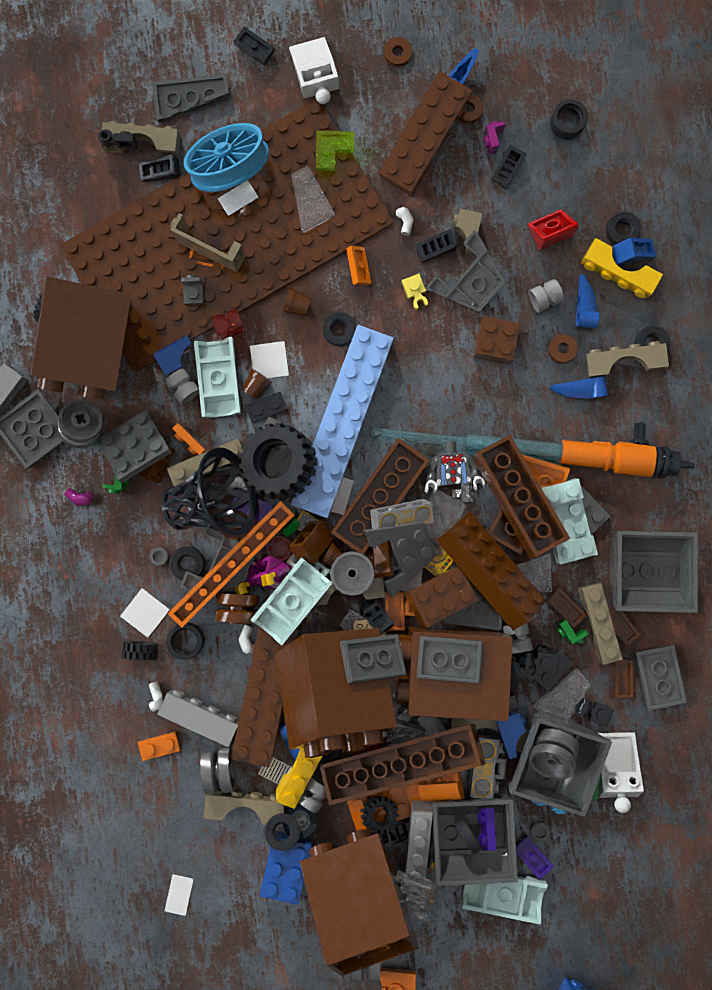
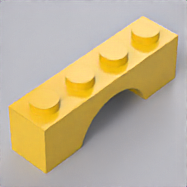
M597 238L594 239L581 261V264L587 270L600 273L604 279L612 280L618 283L619 287L633 291L639 298L647 299L651 296L663 275L647 265L633 272L621 269L613 260L612 246Z
M304 748L299 749L293 767L287 774L283 775L276 788V800L278 803L295 809L322 756L305 758Z

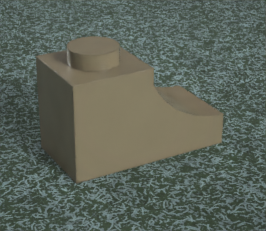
M460 209L459 214L454 215L452 226H456L454 233L459 234L463 241L474 230L478 233L482 213ZM465 246V254L473 255V252Z

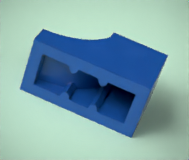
M629 238L612 246L616 265H628L656 258L652 239Z
M188 335L154 353V357L165 375L169 373L171 375L182 367L181 355L185 348L191 344Z
M517 710L509 712L508 721L495 720L509 759L517 757L516 744L520 735L526 732L524 726H527L524 715H520Z

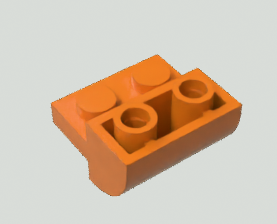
M459 772L421 781L418 785L419 794L423 802L464 799L463 783Z

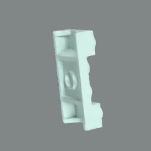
M228 337L224 340L213 342L194 341L202 417L207 419L242 415L233 338Z
M574 478L567 482L541 487L570 539L553 548L556 563L564 564L597 555L594 537L590 534L582 502L584 497L579 479Z
M301 557L271 596L251 618V621L269 633L280 645H283L331 586L332 582Z
M517 876L518 882L464 885L461 899L462 909L541 925L542 899L548 884L545 879L539 880L530 876L525 878Z

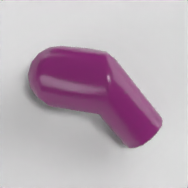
M69 488L64 493L77 506L88 505L94 499L93 494L89 491L85 492V494H77L72 488Z

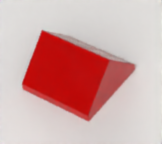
M562 209L527 224L539 251L572 237L579 228L578 223Z

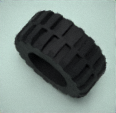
M269 423L265 424L264 429L262 427L255 429L256 433L254 435L250 433L247 437L249 439L246 444L243 443L241 447L244 449L243 453H239L238 459L242 463L238 466L239 471L243 472L241 474L243 481L247 482V486L255 491V493L272 500L283 501L286 500V497L289 499L295 498V493L302 494L305 491L303 487L305 485L310 486L312 483L310 478L316 474V470L313 469L314 465H317V459L314 457L316 451L311 446V441L294 427L284 425L283 423H276L275 425ZM281 445L288 446L292 452V463L289 470L280 478H268L264 469L267 455L275 447Z

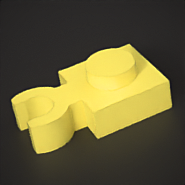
M420 274L401 281L407 298H414L413 307L415 310L419 308L417 305L419 301H422L425 307L428 305L426 297L422 296V294L426 293V289Z

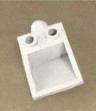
M325 37L289 47L303 99L316 96L318 103H328L331 97L330 91L339 89V81Z
M598 733L612 741L600 774L599 798L618 797L614 803L615 808L620 813H626L631 808V803L626 797H639L644 792L635 733ZM609 781H615L616 784L612 785Z

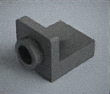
M187 275L186 278H181L184 305H204L202 279L197 275Z

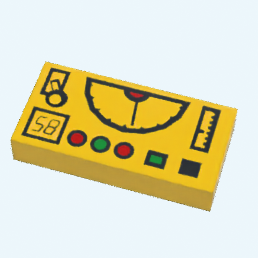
M441 546L435 552L437 556L425 566L434 576L445 572L453 563L451 557Z

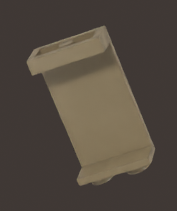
M179 213L177 218H174L171 222L170 231L177 243L238 272L246 257L241 244L234 241L228 254H225L187 235L189 226L182 214Z

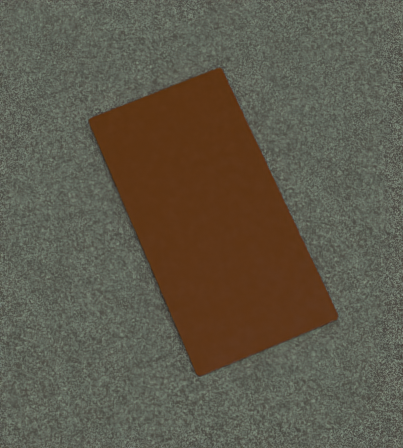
M316 98L261 129L263 141L266 142L269 148V157L262 169L248 179L258 198L228 216L218 198L237 186L217 192L201 191L193 185L191 175L186 172L61 244L63 252L82 284L131 294L122 353L134 372H138L157 361L154 357L155 352L188 335L190 341L347 251L346 248L361 243L392 224L390 215L325 107L323 104L318 103ZM179 213L182 214L189 226L186 234L219 251L228 253L234 241L241 244L246 257L238 272L225 266L222 270L221 264L195 251L192 258H189L190 249L177 243L170 231L172 220L177 218ZM195 260H196V261H200V262H204V263L213 264V266H212V267H209V266H204V265L196 264ZM187 275H197L202 279L204 305H184L181 278H186Z

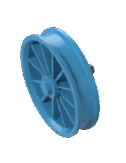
M250 123L231 124L214 130L198 140L187 152L184 158V168L191 175V181L197 189L205 192L222 191L235 187L258 173L268 160L269 148L266 142L263 141V134L260 128Z

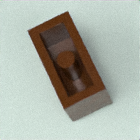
M323 520L311 521L290 544L289 548L298 561L302 557L309 564H314L329 547L334 537Z

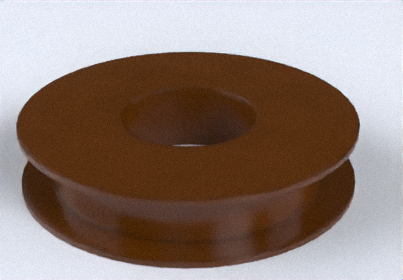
M395 37L386 43L384 57L390 65L401 67L406 65L411 59L412 47L406 39ZM400 48L403 54L396 56L393 54V50Z
M472 94L468 104L474 107V111L471 113L463 111L459 120L464 123L476 122L483 112L481 99Z
M567 334L555 336L548 346L550 357L558 363L571 361L578 351L577 342ZM558 345H567L568 352L565 354L560 353Z

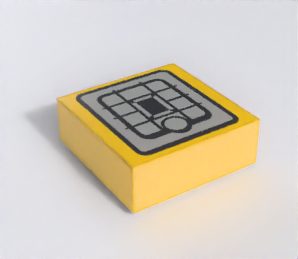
M303 510L297 519L301 523L297 529L302 531L309 522L319 520Z

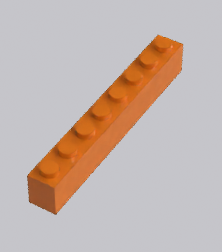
M279 501L255 525L247 536L242 538L169 611L168 615L183 627L294 516V513Z

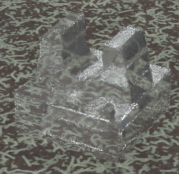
M462 483L461 489L452 490L453 497L462 498L463 503H473L471 483Z

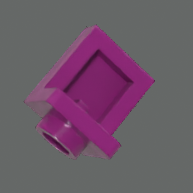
M493 121L486 125L483 142L485 148H488L489 155L497 153L499 147L497 134L503 133L505 128L504 121Z

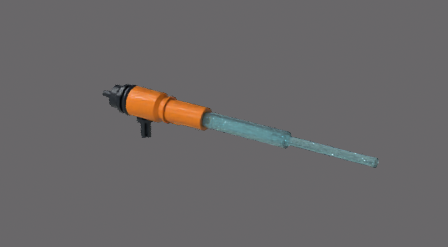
M643 422L634 423V439L630 440V442L619 441L615 445H612L611 442L598 441L590 443L562 440L561 443L513 438L522 455L559 460L560 464L603 468V471L612 469L615 474L658 477L663 479L667 476H677L680 468L693 469L695 467L693 462L681 461V453L679 451H672L666 446H649V441L645 439L646 424ZM372 427L371 437L400 438L401 440L445 444V441H456L457 446H466V451L475 452L504 438L468 433L467 437L376 427Z

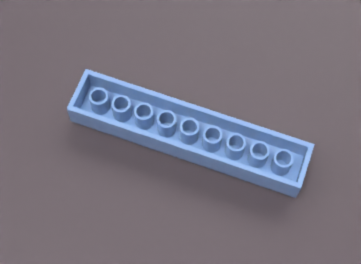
M357 325L312 446L316 451L314 457L317 459V465H314L313 468L316 470V474L311 476L310 480L312 483L310 486L305 485L303 487L305 491L302 494L295 493L296 497L292 500V506L328 519L393 344V337Z

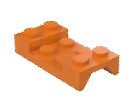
M420 782L348 800L347 803L356 831L366 829V826L362 823L364 820L360 817V815H363L361 808L364 809L363 803H368L367 799L369 797L373 798L375 795L390 798L391 801L396 803L394 806H397L399 809L396 811L399 817H396L395 820L399 821L410 817L412 800L422 801L418 789ZM378 807L374 811L375 821L382 822L385 819L386 811L383 807Z

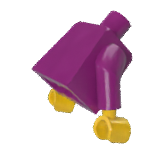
M272 556L250 563L247 579L235 587L236 594H247V587L252 588L255 585L275 590L291 571L292 567Z

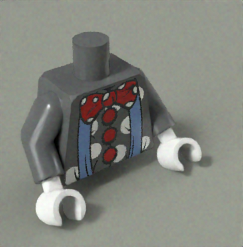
M445 441V452L437 453V456L432 458L426 469L427 483L425 492H428V487H432L434 493H436L437 486L472 483V480H474L473 488L477 490V483H481L483 488H485V480L481 477L480 471L471 455L466 454L464 451H457L456 441Z

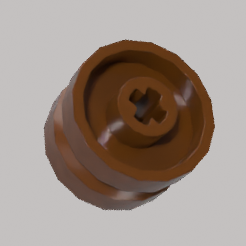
M217 592L216 603L228 606V608H218L215 610L214 620L230 624L253 623L251 618L257 611L246 609V607H256L259 605V595H237L236 593Z

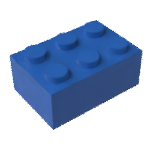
M275 831V836L279 840H286L289 837L284 832ZM311 838L298 840L297 844L287 851H278L270 847L260 897L295 905L299 904L304 881L300 861L309 858L308 851L311 849Z

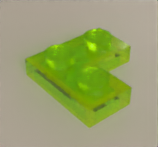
M317 131L316 171H335V153H354V131Z

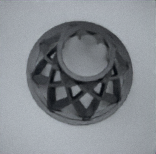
M221 447L209 450L203 456L199 468L186 481L169 487L164 491L161 500L162 512L172 528L176 530L193 527L210 528L220 532L227 538L241 539L246 537L255 527L258 516L257 493L251 490L245 481L247 493L229 489V486L238 474H243V472L239 471L238 466L242 461L238 459L239 457L234 452ZM222 458H225L234 465L217 469ZM214 463L211 471L203 473L206 468ZM231 474L224 485H212L217 476ZM209 477L205 484H202V479ZM206 491H222L212 500L204 498ZM227 494L240 498L231 505L219 503ZM190 498H196L195 503ZM249 501L247 519L233 512ZM183 505L188 507V514L180 512ZM215 507L224 511L211 515L209 510ZM168 510L174 512L175 515L172 518L170 517ZM230 515L238 521L223 522L218 520V518ZM242 527L240 530L236 532H233L230 529H228Z

